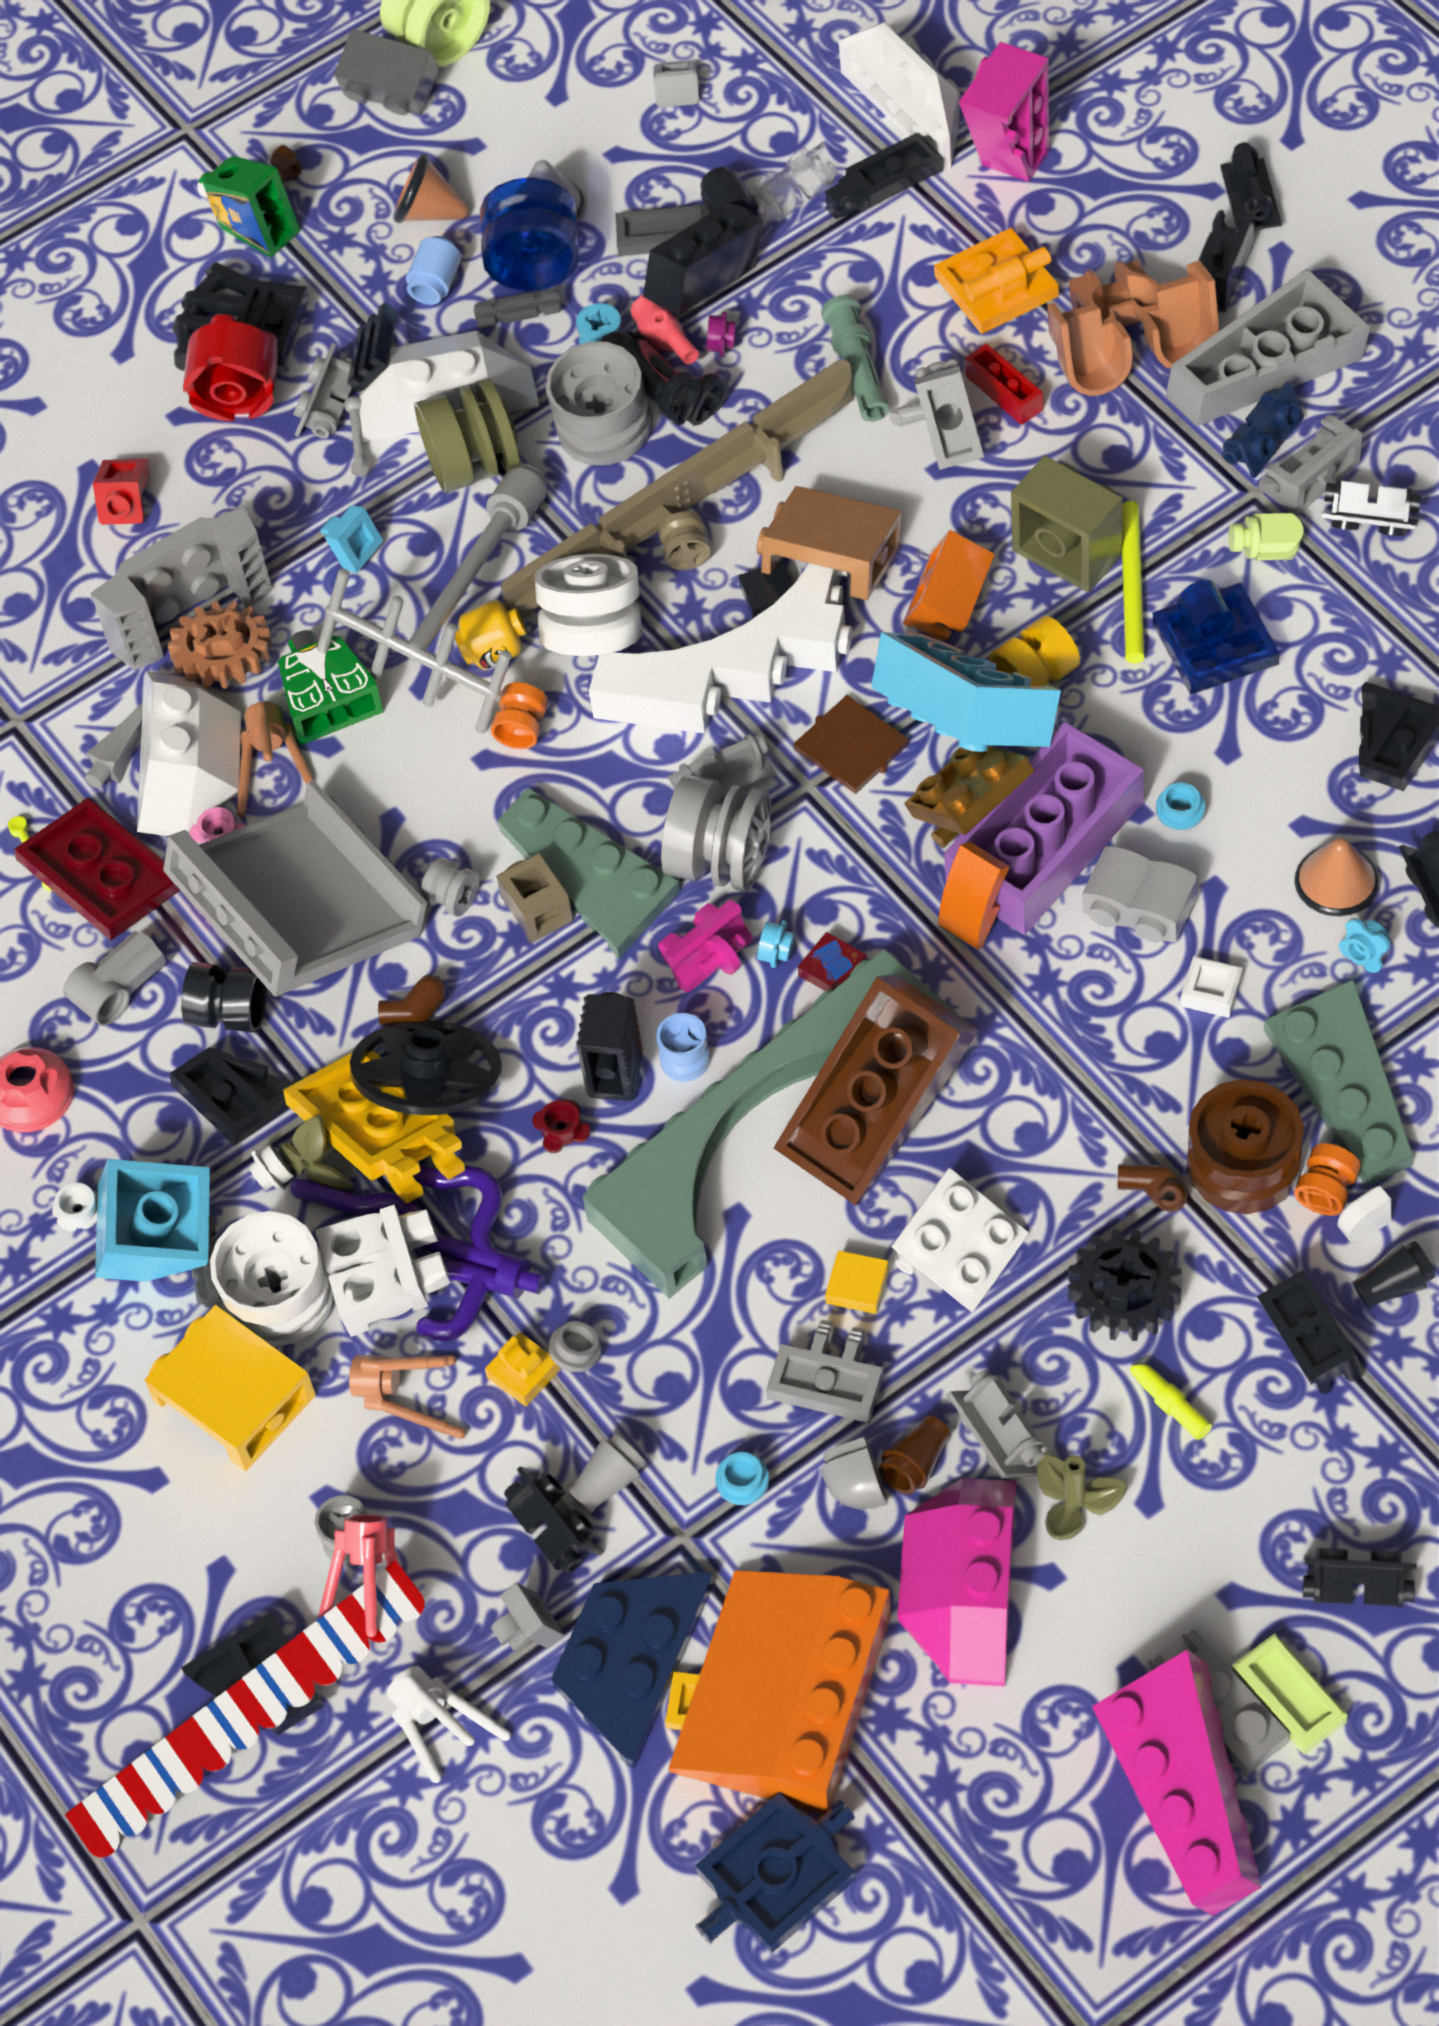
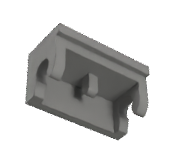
M1327 415L1321 420V423L1326 428L1332 430L1335 435L1321 428L1316 432V437L1284 464L1278 466L1270 463L1263 469L1268 477L1265 475L1259 480V490L1295 514V516H1298L1325 493L1327 482L1336 483L1337 479L1343 478L1360 463L1362 432L1356 428L1353 430L1334 416Z

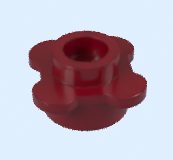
M552 1101L534 1114L532 1119L533 1127L541 1131L544 1137L543 1148L547 1152L558 1153L563 1149V1146L573 1142L583 1143L590 1137V1126L582 1122L579 1114L580 1106L576 1101ZM560 1124L566 1125L564 1129L560 1130L557 1128Z

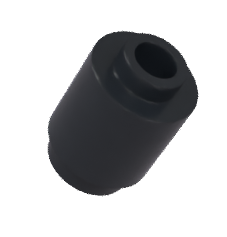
M716 167L704 175L700 182L701 199L710 213L729 203L739 205L745 208L748 213L757 216L758 203L738 173L731 171L727 167Z

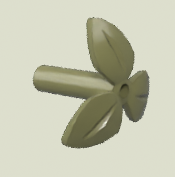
M321 1115L311 1117L296 1129L292 1137L295 1147L289 1143L278 1145L285 1163L298 1177L304 1169H307L312 1182L343 1191L351 1190L354 1187V1184L344 1174L326 1165V1157L335 1148L325 1140V1126Z
M1044 1453V1458L1037 1463V1480L1043 1494L1056 1500H1064V1504L1048 1511L1045 1520L1048 1534L1056 1540L1071 1539L1083 1530L1084 1521L1080 1512L1082 1507L1101 1516L1120 1503L1128 1488L1125 1481L1113 1477L1094 1478L1085 1486V1462L1079 1456H1069L1063 1461L1053 1455Z

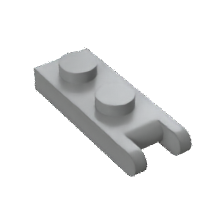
M1190 1628L1182 1634V1639L1194 1655L1208 1664L1212 1679L1210 1687L1214 1704L1219 1709L1224 1732L1221 1733L1226 1753L1247 1776L1288 1744L1290 1734L1193 1628ZM1156 1654L1148 1661V1664L1153 1670L1166 1661L1162 1656Z

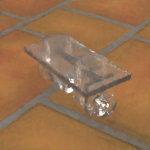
M823 142L811 151H808L806 147L800 149L786 162L787 167L778 174L770 171L754 184L753 189L755 192L753 197L758 205L762 206L760 213L767 222L770 223L773 220L779 222L803 204V199L795 191L797 188L810 200L834 183V177L838 174L836 167L832 162H823L820 158L825 147Z

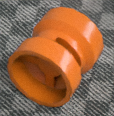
M520 682L509 683L504 686L498 702L501 711L496 713L490 729L491 734L495 740L505 746L515 749H528L537 742L540 732V725L537 721L543 718L548 705V699L544 692L535 686Z
M1327 1143L1317 1144L1312 1148L1307 1160L1309 1171L1299 1178L1294 1189V1196L1300 1204L1313 1212L1327 1216L1339 1215L1348 1200L1346 1189L1355 1183L1361 1170V1163L1355 1155L1342 1147Z

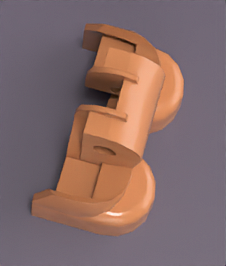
M1137 260L1125 264L1122 261H1117L1115 264L1116 282L1102 286L1100 280L1091 269L1086 270L1083 276L1069 279L1073 310L1061 313L1055 303L1048 304V327L1050 337L1057 348L1059 365L1070 385L1081 394L1095 396L1103 395L1116 389L1126 379L1131 370L1133 356L1131 338L1124 327L1143 322L1144 334L1149 348L1157 360L1169 369H1171L1172 364L1216 334L1219 331L1215 280L1202 265L1201 261L1199 260L1187 265L1188 277L1160 285L1156 280L1147 276Z

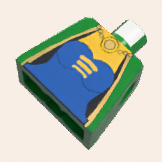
M232 156L227 158L213 172L207 171L200 177L198 192L201 196L208 198L218 225L227 233L264 255L272 258L300 232L277 168Z

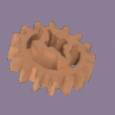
M218 601L213 602L211 610L206 612L199 606L195 607V617L181 616L179 618L181 628H171L170 630L172 641L168 642V649L177 675L184 673L188 681L201 679L202 686L205 689H208L213 681H220L222 689L228 688L229 680L234 678L243 684L246 682L245 673L249 671L259 674L261 672L260 662L270 660L269 648L272 647V641L264 616L255 617L254 608L251 606L239 611L235 601H232L227 609H221Z

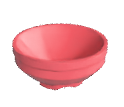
M24 1047L10 1051L0 1057L1 1127L14 1132L42 1130L54 1124L69 1109L74 1096V1081L67 1065L57 1054L40 1047ZM29 1066L36 1070L34 1079L26 1085L15 1086L8 1082L10 1074L18 1067Z

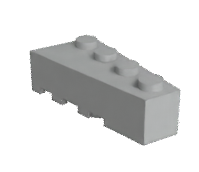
M1305 269L1172 364L1166 398L1196 426L1202 425L1260 401V397L1265 392H1271L1274 389L1280 390L1286 381L1291 382L1292 387H1295L1362 360L1371 327L1313 273Z

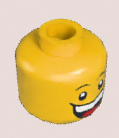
M494 600L463 613L459 617V629H457L455 641L468 665L475 663L479 668L485 670L496 666L499 654L503 650L509 651L511 658L518 656L522 651L520 637L526 635L527 630L516 608L508 611L503 603Z

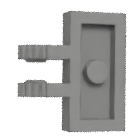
M827 1320L820 1321L810 1350L785 1344L780 1345L766 1388L767 1399L870 1423L884 1375L883 1367L859 1362L865 1341V1329L852 1327L850 1334L847 1336L842 1358L827 1355L829 1346H831L834 1338V1324Z

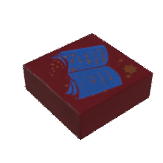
M826 932L798 965V976L824 991L829 989L835 990L850 977L851 972L860 962L867 959V955Z

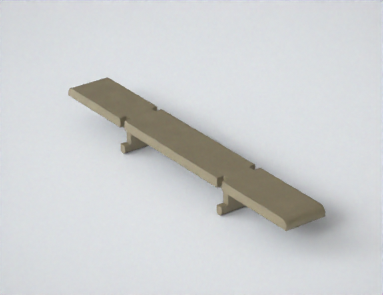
M846 360L834 362L753 416V423L750 425L746 421L599 517V524L597 526H594L592 523L588 524L506 578L501 583V590L507 610L510 611L516 608L522 619H524L541 607L536 601L535 572L541 566L553 560L583 554L615 555L627 559L626 552L656 533L660 523L666 517L674 513L687 511L760 463L770 470V475L776 482L782 481L783 472L780 450L825 421L831 414L853 400L851 364Z

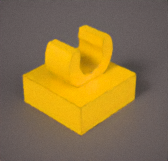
M518 1332L515 1337L512 1336L498 1351V1355L485 1368L486 1376L489 1380L526 1407L561 1370L551 1359L548 1352L521 1332Z

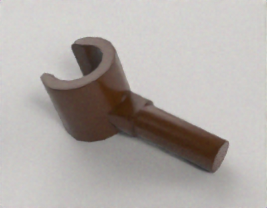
M281 145L273 152L270 162L273 167L277 168L282 183L286 178L292 180L300 176L302 166L297 160V154L286 145Z

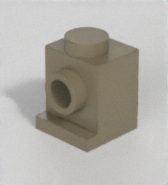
M539 853L525 861L521 860L511 864L504 872L496 875L501 898L524 930L530 944L573 922L568 894Z

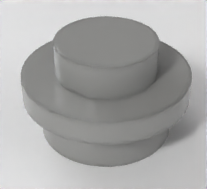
M572 1321L565 1323L552 1333L548 1343V1352L554 1363L562 1369L570 1372H584L594 1367L601 1353V1346L598 1335L592 1327L583 1322Z

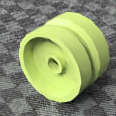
M382 0L380 18L382 27L391 37L398 42L431 51L438 67H443L455 63L462 58L479 40L488 21L490 1Z

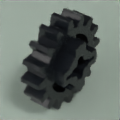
M1114 1229L1112 1230L1111 1241L1107 1243L1097 1235L1092 1237V1252L1079 1248L1077 1250L1078 1265H1070L1068 1270V1281L1071 1283L1068 1285V1299L1071 1302H1076L1075 1316L1077 1319L1091 1316L1090 1331L1095 1333L1103 1326L1108 1327L1109 1338L1114 1341L1118 1337L1120 1330L1128 1331L1132 1341L1138 1340L1139 1329L1143 1327L1153 1335L1158 1333V1318L1171 1322L1174 1314L1173 1305H1180L1182 1288L1179 1286L1182 1285L1181 1268L1174 1267L1175 1254L1173 1251L1159 1254L1160 1239L1154 1237L1147 1244L1142 1243L1140 1230H1134L1130 1239H1122L1119 1230Z

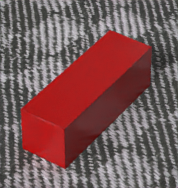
M987 343L965 357V377L1021 426L1043 411V392Z

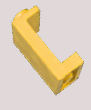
M214 1305L205 1316L196 1318L189 1325L184 1338L169 1354H163L154 1362L149 1375L144 1379L154 1402L161 1407L168 1403L224 1445L230 1460L244 1471H247L316 1396L307 1371L217 1305Z

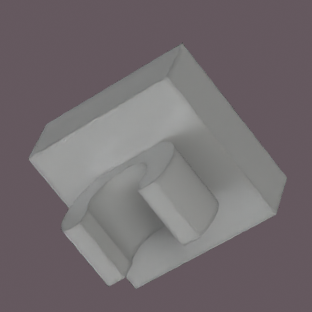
M515 1583L500 1595L510 1613L499 1618L491 1626V1629L501 1645L509 1643L511 1648L516 1651L531 1640L549 1649L565 1636L538 1593Z

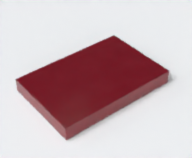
M90 798L83 800L14 849L15 858L20 864L109 940H113L181 891L163 871L164 860Z

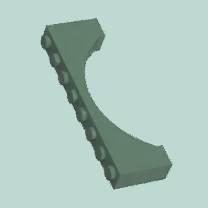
M885 949L871 960L866 959L860 962L846 981L835 990L829 989L822 993L815 1001L813 1008L798 1020H790L784 1024L778 1031L775 1039L760 1051L754 1050L741 1061L736 1071L725 1080L712 1083L704 1091L698 1102L687 1111L678 1112L673 1115L659 1134L648 1143H640L635 1146L621 1165L610 1174H603L597 1177L582 1196L587 1221L669 1299L708 1267L704 1242L696 1235L697 1209L705 1176L721 1143L742 1118L771 1095L794 1083L818 1075L877 976L897 974L961 1017Z

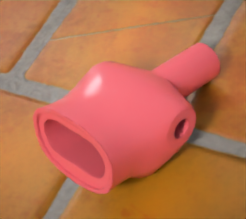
M643 295L633 303L631 316L638 326L640 335L647 339L657 350L675 352L685 364H692L698 359L699 351L686 338L680 321L672 312L644 298Z

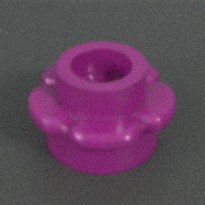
M723 312V316L709 315L706 351L720 352V357L724 356L725 348L734 349L736 322L727 321V312Z

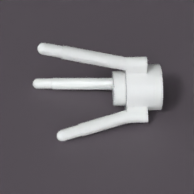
M419 1666L407 1668L389 1686L387 1696L397 1706V1709L392 1714V1718L405 1731L421 1764L434 1783L440 1782L441 1774L414 1724L417 1720L420 1724H426L436 1717L465 1745L471 1746L475 1742L474 1737L444 1708L445 1702L500 1739L508 1741L511 1738V1733L450 1690L439 1677L431 1679Z

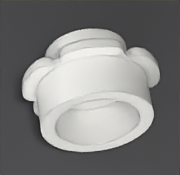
M271 1144L260 1152L254 1149L251 1154L255 1162L248 1166L254 1178L266 1191L272 1186L279 1191L285 1190L283 1184L293 1178L294 1174L282 1156Z
M71 1183L62 1187L57 1192L52 1207L53 1215L58 1217V1225L67 1231L92 1227L97 1222L98 1193L82 1183ZM77 1207H82L80 1212L73 1211Z

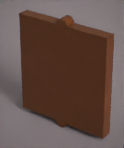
M846 695L824 716L818 715L815 718V724L793 744V748L843 786L857 794L878 773L887 772V765L909 745V739Z

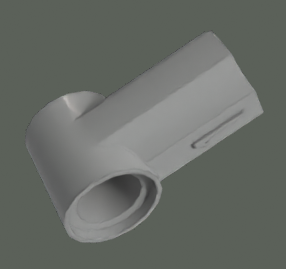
M134 931L97 964L86 962L75 968L65 981L64 995L98 1025H109L123 1014L128 1006L129 995L166 963L164 954L144 932Z

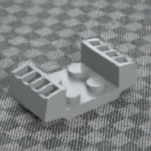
M241 506L213 519L200 517L121 562L117 574L90 594L110 652L131 669L136 670L164 657L155 627L171 621L178 614L200 601L211 598L216 592L228 585L246 608L262 600L272 591V586L257 531L246 508Z

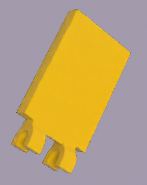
M372 1050L365 1056L363 1063L381 1057ZM352 1053L284 1089L285 1102L291 1110L304 1121L321 1115L325 1126V1140L371 1181L385 1174L396 1194L406 1204L424 1194L423 1187L413 1178V1175L420 1172L418 1161L430 1155L437 1169L448 1180L465 1171L464 1162L454 1153L462 1148V1143L455 1136L453 1119L448 1114L412 1115L400 1113L371 1102L356 1089L351 1080L350 1058ZM377 1087L385 1093L404 1099L401 1087Z

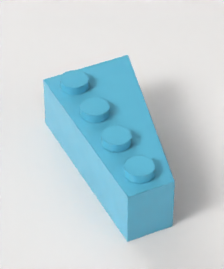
M881 632L871 688L888 697V704L911 711L913 719L933 724L936 733L958 739V745L967 750L984 752L988 750V745L1050 747L1061 690L1050 685H1042V687L1030 686V677L1020 673H1011L1010 675L997 671V664L986 659L964 656L965 651L924 634Z

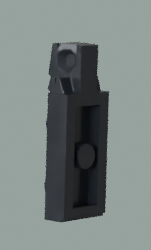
M915 133L847 167L846 175L838 180L839 184L825 190L826 210L836 220L854 213L856 208L865 210L868 207H872L943 171L944 159L919 133Z

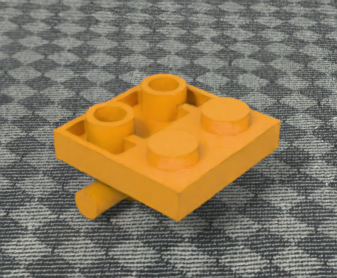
M1012 228L934 265L935 278L981 334L1059 297V284L1044 268L1045 265L1051 263V256L1048 250L1043 246L1031 252Z

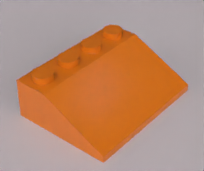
M734 1570L668 1768L669 1772L771 1800L780 1792L793 1807L824 1815L832 1807L891 1618L890 1591L839 1576Z

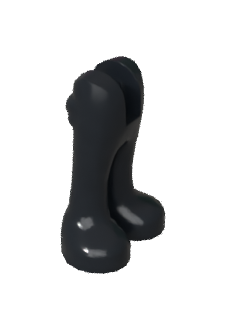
M615 331L603 336L599 341L621 346L635 357L642 374L645 393L653 399L661 413L678 426L686 421L693 426L701 425L718 412L726 400L729 386L725 379L715 373H708L696 379L687 372H677L659 351L639 333Z

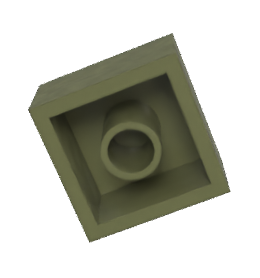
M1044 455L1011 491L1012 551L1090 593L1122 557L1123 497L1117 495L1110 487L1099 485L1080 475L1070 465L1060 464Z

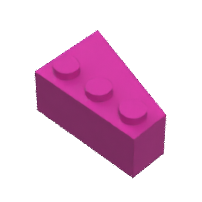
M1000 41L990 57L986 56L980 62L976 77L959 100V104L982 166L1030 182L1049 154L1048 58Z

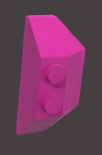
M962 1478L905 1515L898 1621L925 1654L939 1667V1671L949 1683L1005 1686L1017 1481Z

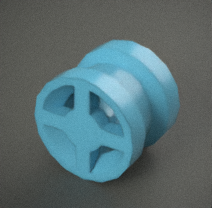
M595 303L582 309L576 319L579 345L586 342H599L603 336L611 332L621 331L622 323L618 310L605 303Z

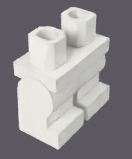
M395 1205L380 1209V1213L360 1216L315 1230L325 1267L329 1274L328 1278L339 1316L351 1337L370 1330L369 1323L399 1316L411 1308L413 1311L428 1307L425 1294L434 1292L451 1283L440 1252L414 1259L412 1249L438 1241L427 1209L400 1216Z

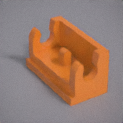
M949 530L931 551L902 624L909 628L913 626L936 639L944 641L949 640L951 631L937 623H942L950 629L962 632L967 627L995 554Z

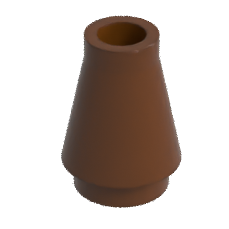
M926 1416L918 1426L884 1451L881 1457L882 1463L879 1466V1473L884 1482L895 1491L905 1495L913 1494L916 1489H923L930 1478L944 1444L951 1436L948 1426L934 1416Z

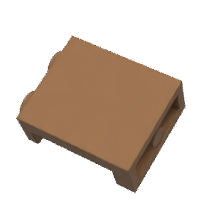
M795 486L785 502L781 501L777 505L774 519L770 526L763 527L760 531L757 541V554L762 555V573L772 575L783 557L851 573L850 596L868 601L899 550L901 510Z

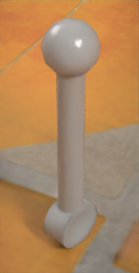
M351 396L346 399L344 404L346 411L350 413L355 457L351 466V472L358 477H364L369 470V462L363 456L359 421L361 400Z

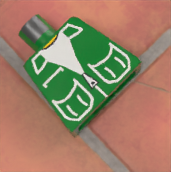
M310 630L299 631L292 635L288 641V646L292 653L284 655L278 660L291 718L300 746L383 713L378 687L374 678L341 637L332 636L328 652L320 653L317 650L318 641L314 633Z

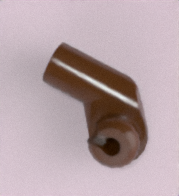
M427 974L417 981L404 999L380 1000L378 1003L380 1025L429 1020L446 996L443 980L435 974Z
M1118 1164V1190H1143L1160 1209L1167 1212L1177 1211L1186 1203L1187 1191L1185 1186L1167 1166Z

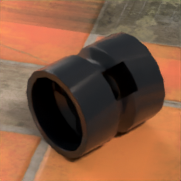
M192 962L186 972L182 989L181 1011L183 1021L188 1026L216 1028L219 1022H223L227 1030L256 1033L262 1024L265 1013L267 987L250 968L234 966L226 973L222 965Z

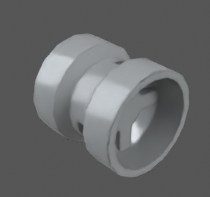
M338 1495L329 1498L316 1512L315 1527L324 1552L331 1561L335 1549L334 1530L344 1529V1519L346 1517L368 1514L360 1500L352 1496ZM346 1553L343 1566L357 1565L350 1563V1554Z

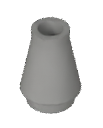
M615 1433L607 1442L604 1440L600 1441L576 1483L568 1490V1494L591 1514L600 1504L639 1478L640 1474L638 1471L646 1462L633 1447Z

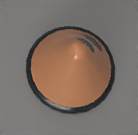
M421 154L405 183L396 205L393 219L396 223H402L403 221L461 220L467 217L469 209L431 163L429 156Z
M1336 838L1325 846L1310 852L1299 863L1294 876L1296 892L1300 899L1309 908L1328 916L1342 917L1361 912L1372 903L1379 890L1380 879L1373 862L1345 838Z

